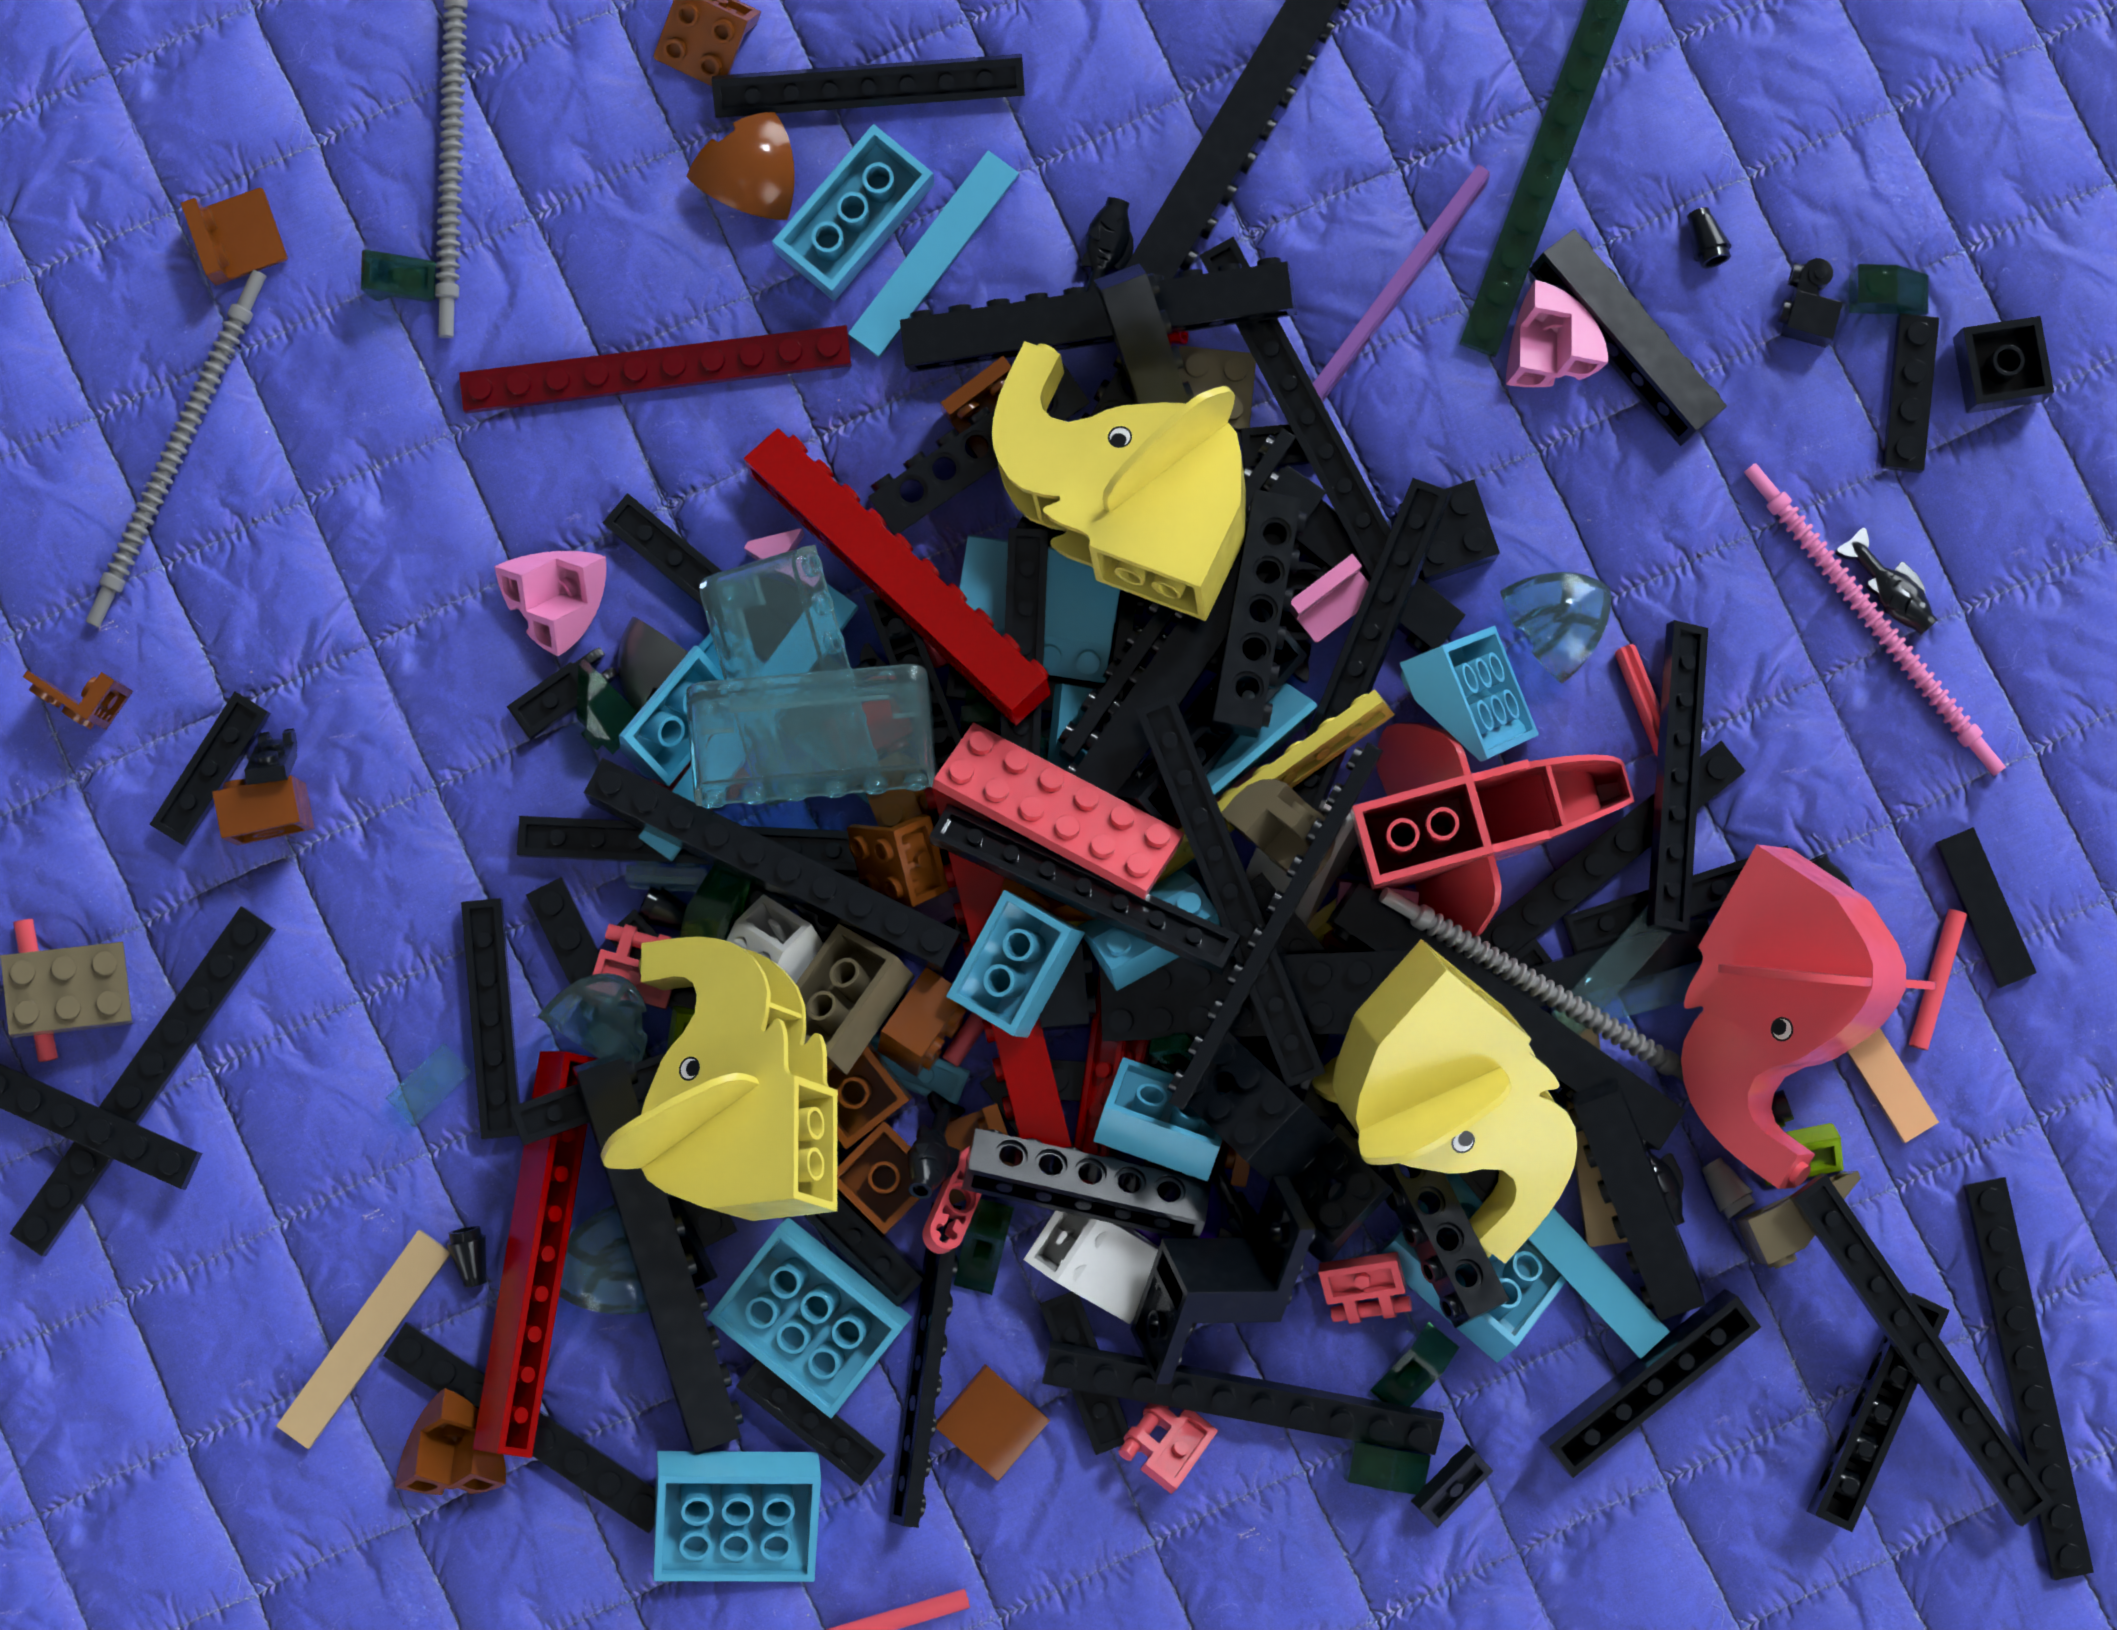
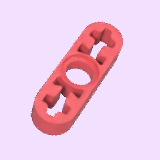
M969 1147L960 1151L956 1171L947 1180L943 1181L922 1231L924 1244L930 1251L937 1254L947 1253L960 1245L982 1195L961 1189L963 1183L961 1179L964 1178ZM952 1189H957L964 1194L966 1206L963 1210L954 1208L950 1203L949 1194ZM948 1218L955 1219L954 1221L948 1223V1226L945 1230V1235L949 1237V1239L942 1242L941 1240H939L941 1237V1233L936 1229L944 1226L947 1223Z

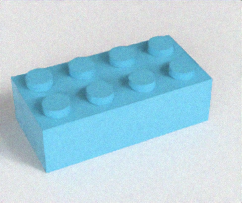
M873 124L773 239L772 244L775 253L835 301L935 185L933 172Z

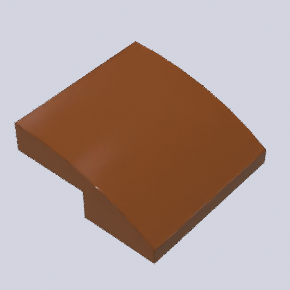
M984 1364L937 1419L936 1429L995 1480L999 1481L1049 1423L1050 1419L995 1371Z

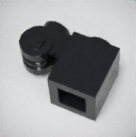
M1815 258L1809 260L1806 264L1796 262L1793 264L1788 280V285L1794 287L1793 294L1790 300L1784 299L1778 316V322L1784 323L1781 336L1824 348L1833 340L1843 302L1822 297L1818 293L1828 285L1833 277V269L1828 261Z

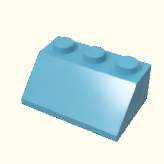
M694 645L619 735L620 751L642 775L670 786L729 715L742 695L698 646Z
M1183 870L1156 883L1149 892L1154 897L1220 926L1217 911L1199 883ZM1099 919L1088 920L1077 926L1085 931L1083 936L1085 942L1116 991L1180 957Z
M1004 890L946 997L1010 1035L1028 1038L1085 931L1056 914Z
M1123 1057L1093 1141L1208 1182L1223 1139L1189 1105L1182 1110L1169 1103L1173 1093L1168 1091L1167 1088L1174 1074ZM1218 1090V1093H1219V1094H1224V1093H1225V1092H1222V1091H1219V1090Z

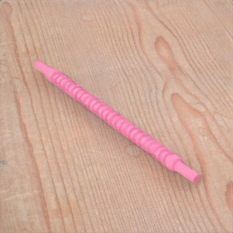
M1757 463L1749 467L1744 474L1767 500L1768 504L1766 507L1772 515L1778 514L1781 517L1779 523L1785 522L1787 524L1786 532H1794L1793 540L1801 541L1800 549L1806 548L1809 551L1807 557H1814L1816 559L1814 566H1821L1823 568L1821 574L1823 576L1827 574L1830 576L1829 584L1835 583L1837 585L1836 592L1844 593L1843 601L1849 600L1852 604L1850 609L1858 610L1857 618H1864L1866 620L1864 626L1873 629L1871 635H1878L1880 637L1879 645L1885 644L1888 647L1886 653L1892 652L1895 656L1893 662L1899 661L1902 664L1900 670L1908 671L1907 679H1914L1916 681L1914 685L1916 689L1922 688L1923 693L1921 696H1928L1930 698L1929 706H1937L1936 714L1944 715L1943 723L1949 722L1952 725L1950 731H1956L1959 734L1957 740L1963 747L1969 746L1993 777L2006 768L1981 737L1983 731L1975 723L1972 725L1969 723L1971 717L1969 715L1964 717L1961 713L1963 707L1957 708L1954 705L1956 699L1948 698L1949 690H1942L1940 688L1942 682L1933 679L1935 673H1928L1926 671L1927 663L1921 664L1918 661L1920 655L1912 654L1913 646L1907 647L1904 644L1906 638L1898 637L1899 629H1892L1890 627L1892 621L1890 619L1884 620L1882 617L1884 611L1878 612L1875 608L1877 603L1869 602L1870 594H1863L1861 592L1863 585L1857 586L1854 583L1856 577H1849L1847 575L1848 567L1842 568L1840 566L1842 560L1840 558L1836 560L1833 558L1834 550L1828 551L1825 548L1827 542L1819 541L1820 533L1814 534L1811 531L1813 525L1805 524L1806 516H1799L1797 514L1799 508L1797 506L1793 508L1790 505L1792 499L1785 491L1780 493Z

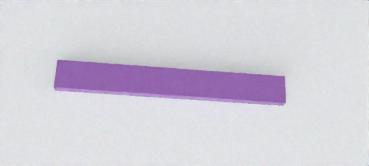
M1480 164L1476 166L1313 382V386L1322 403L1487 186L1490 171Z

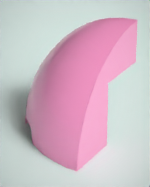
M1535 280L1527 292L1514 327L1507 362L1506 385L1517 387H1551L1554 385L1555 378H1561L1566 375L1582 380L1601 370L1608 363V352L1603 334L1592 315L1579 301L1567 292L1554 285Z
M551 551L521 556L494 566L497 581L508 608L511 611L520 610L528 622V629L526 630L528 636L543 649L556 656L566 652L583 636L600 606L606 581V556L582 551Z

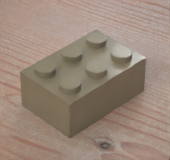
M838 923L796 983L806 1006V1037L804 1044L807 1043L814 1033L821 1034L826 1044L827 1064L847 1075L915 978V975L897 956Z
M123 942L0 955L8 1034L10 1038L133 1024Z

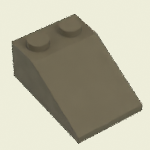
M1842 1171L1829 1177L1842 1198L1845 1199L1861 1177L1858 1171ZM1791 1195L1734 1220L1754 1264L1767 1265L1768 1268L1775 1267V1269L1797 1260L1795 1253L1805 1249L1814 1238V1232L1789 1198Z

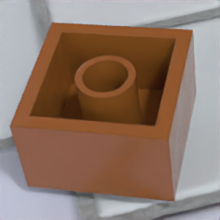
M289 775L288 780L247 785L246 779L232 780L223 783L222 790L212 792L221 838L237 846L315 829L306 783L295 778L293 775Z
M926 967L881 1030L877 1051L916 1077L923 1067L930 1071L942 1053L940 1049L945 1042L943 1040L944 1037L947 1036L950 1039L954 1037L964 1021L963 1016L967 1011V1008L946 997L952 984Z
M870 1042L847 1075L827 1064V1083L830 1088L838 1090L837 1139L845 1149L850 1148L913 1098Z
M885 1121L837 1167V1189L884 1236L921 1200L912 1196L909 1192L910 1178L907 1152L911 1147Z

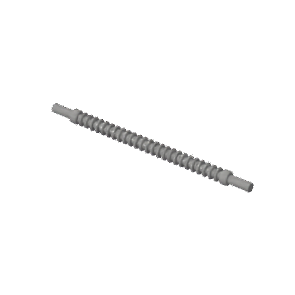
M443 0V7L448 10V12L443 14V17L448 22L443 24V28L447 33L442 38L447 44L443 45L442 50L447 52V55L442 57V61L446 63V66L442 67V72L446 76L441 79V82L446 87L441 89V93L445 95V98L440 103L445 106V109L441 110L440 114L445 117V120L440 122V126L445 130L440 132V137L444 139V142H441L439 145L444 150L439 155V158L443 160V163L439 165V169L443 171V174L438 177L439 181L443 182V185L438 187V191L443 194L438 198V202L442 204V207L437 210L442 215V218L437 220V223L442 226L437 231V235L441 236V240H438L436 243L438 247H441V251L436 253V256L441 261L436 263L440 273H437L435 276L440 280V283L435 285V297L439 299L438 337L440 338L454 337L455 300L459 298L460 288L459 285L455 284V281L460 278L455 273V270L460 268V264L456 263L455 260L460 257V253L456 252V248H459L461 245L459 241H456V237L461 235V232L456 227L461 225V221L457 219V216L462 213L461 209L457 208V205L462 202V199L457 194L462 192V188L458 186V183L463 180L458 175V172L463 170L458 161L463 159V156L459 154V150H462L464 147L462 143H459V140L464 137V134L459 132V129L464 127V123L460 121V118L464 116V112L460 110V107L465 104L460 99V96L465 94V91L461 88L465 84V79L461 78V75L466 72L465 68L461 67V64L466 62V58L461 54L466 51V47L462 45V42H465L467 37L462 32L467 29V26L462 21L467 19V15L463 11L468 7V0Z
M252 270L237 303L231 304L227 312L228 322H222L225 330L217 333L220 340L213 342V346L216 347L214 352H208V355L211 357L210 361L203 362L206 369L204 372L200 371L198 373L201 380L194 382L195 392H189V396L192 397L191 401L184 402L187 409L185 412L181 411L179 413L182 420L174 423L177 430L176 432H170V436L173 437L172 441L165 442V446L168 449L166 452L160 453L163 457L162 461L155 463L158 470L150 474L153 477V481L146 482L148 491L142 492L143 501L136 503V506L139 507L138 512L131 513L134 521L126 524L129 527V531L122 533V537H124L123 543H117V547L120 548L119 552L112 553L115 560L113 563L107 564L110 570L109 572H104L99 580V584L102 587L85 622L100 628L115 594L121 593L126 584L123 578L124 575H130V572L127 570L128 566L135 565L132 558L134 555L140 554L137 547L145 544L142 537L143 535H149L147 526L154 525V521L151 518L153 515L159 514V511L156 510L157 506L164 504V501L161 500L162 495H168L169 493L166 490V486L173 484L171 476L178 474V471L175 469L177 464H183V461L180 459L181 455L188 454L185 446L193 443L190 440V436L197 434V430L194 429L196 424H202V421L199 419L200 415L207 414L204 407L206 404L210 405L212 403L209 396L216 394L215 384H221V380L218 379L219 375L226 374L223 367L225 364L229 365L231 363L228 356L235 354L233 346L234 344H240V340L237 339L238 335L245 334L242 328L244 325H249L253 317L251 309L267 277L263 273Z
M1388 887L1381 892L1379 901L1409 918L1413 927L1420 931L1427 929L1429 936L1436 934L1437 941L1445 940L1447 947L1455 945L1456 952L1464 951L1466 958L1473 956V961L1476 964L1483 962L1482 966L1484 969L1492 967L1493 974L1498 975L1501 973L1503 980L1510 978V983L1514 986L1519 984L1521 991L1529 989L1530 996L1538 995L1540 1002L1547 1000L1549 1007L1556 1006V1010L1559 1013L1565 1011L1567 1018L1574 1017L1575 1022L1578 1024L1583 1022L1585 1029L1592 1028L1594 1034L1602 1033L1604 1040L1611 1038L1613 1045L1620 1044L1621 1050L1624 1051L1629 1049L1631 1056L1638 1054L1640 1061L1647 1060L1648 1066H1655V1069L1665 1076L1672 1074L1683 1081L1681 1061H1679V1056L1669 1049L1664 1050V1047L1660 1044L1655 1046L1653 1039L1646 1040L1644 1034L1637 1035V1031L1634 1028L1628 1030L1626 1023L1619 1024L1618 1019L1614 1017L1610 1019V1015L1607 1012L1601 1013L1599 1007L1591 1008L1589 1001L1582 1003L1580 996L1573 998L1572 991L1567 990L1564 992L1562 985L1555 986L1553 980L1546 981L1544 974L1536 976L1535 969L1527 970L1525 963L1518 965V960L1516 958L1509 959V955L1506 952L1499 954L1498 947L1490 949L1488 941L1481 943V938L1479 936L1472 937L1470 930L1462 932L1461 925L1453 927L1451 919L1444 921L1443 915H1435L1434 909L1428 905H1417Z

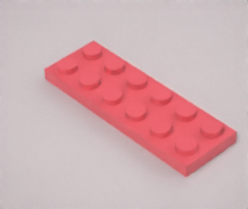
M974 722L933 780L932 788L1144 900L1182 843L1184 832Z

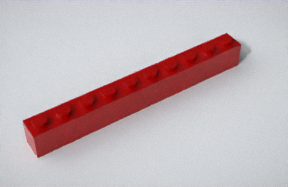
M777 428L743 458L749 475L1015 726L1051 694L1047 681L1049 674L1037 660L1032 659L1029 662L1020 654L1022 650L1018 643L1007 633L1001 636L993 628L994 623L982 609L977 608L974 611L966 603L967 598L954 583H950L947 586L939 578L940 573L932 562L927 558L919 560L912 553L913 547L900 533L895 535L890 533L885 528L887 524L881 515L873 508L867 511L860 505V498L856 492L846 483L840 486L833 479L834 474L822 460L818 459L814 462L806 454L808 450L795 435H791L788 438Z
M935 776L930 777L931 786L924 787L929 811L937 809L940 818L946 806L950 804L990 822L989 817L932 788ZM948 852L951 863L945 864L943 867L948 887L957 886L960 902L954 903L953 907L958 927L967 926L970 941L963 942L967 958L1000 898L1005 878ZM1038 1018L1028 1038L1012 1036L989 1021L982 1020L987 1042H996L999 1057L992 1059L997 1082L1006 1081L1009 1096L1002 1097L1007 1121L1013 1119L1016 1121L1019 1135L1013 1137L1022 1139L1034 1138L1044 1144L1062 1148L1072 1147L1040 1018Z
M540 1051L532 1099L577 1084L572 1067L598 1058L565 1051ZM588 1123L525 1145L523 1148L473 1450L532 1458Z

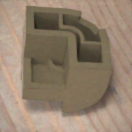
M1262 779L1247 785L1221 812L1224 819L1247 841L1252 842L1286 873L1297 854L1305 857L1312 844L1306 840V837L1316 819L1319 818L1322 821L1326 819V817L1308 805L1288 784L1277 779ZM1335 840L1333 841L1330 849L1328 850L1325 858L1323 859L1312 881L1322 871V869L1330 859L1335 846Z

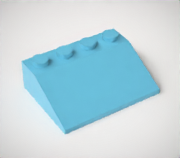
M968 535L959 589L966 596V603L974 611L977 608L982 609L993 621V628L1003 636L1005 634L1008 540ZM1048 547L1043 667L1049 675L1105 683L1106 679L1102 676L1109 665L1120 589L1096 581L1092 567L1059 554L1052 547Z
M1495 625L1400 662L1403 670L1401 672V679L1406 690L1412 693L1414 700L1480 762L1539 735Z
M1284 683L1268 702L1273 704L1269 727H1261L1257 738L1240 735L1207 773V778L1215 798L1217 799L1254 766L1257 767L1304 727L1312 719L1318 705L1303 693Z
M1446 1173L1445 1176L1469 1220L1483 1203L1458 1173ZM1421 1202L1418 1205L1422 1212L1428 1214L1426 1204ZM1401 1225L1379 1254L1398 1251L1406 1284L1445 1317L1440 1308V1298L1432 1283L1425 1279L1421 1270V1261L1414 1248L1406 1242L1402 1232L1403 1226ZM1436 1236L1438 1245L1447 1251L1445 1241L1441 1237ZM1528 1239L1506 1264L1493 1254L1489 1258L1510 1300L1495 1310L1457 1327L1459 1331L1496 1363L1517 1348L1566 1283L1563 1276L1559 1274ZM1455 1272L1457 1282L1465 1287L1466 1284L1463 1276Z
M788 1217L771 1234L711 1311L707 1319L832 1419L912 1319V1316L901 1307L893 1304L880 1290Z
M657 1451L653 1581L814 1582L821 1488L818 1452L700 1451L695 1453L694 1451Z

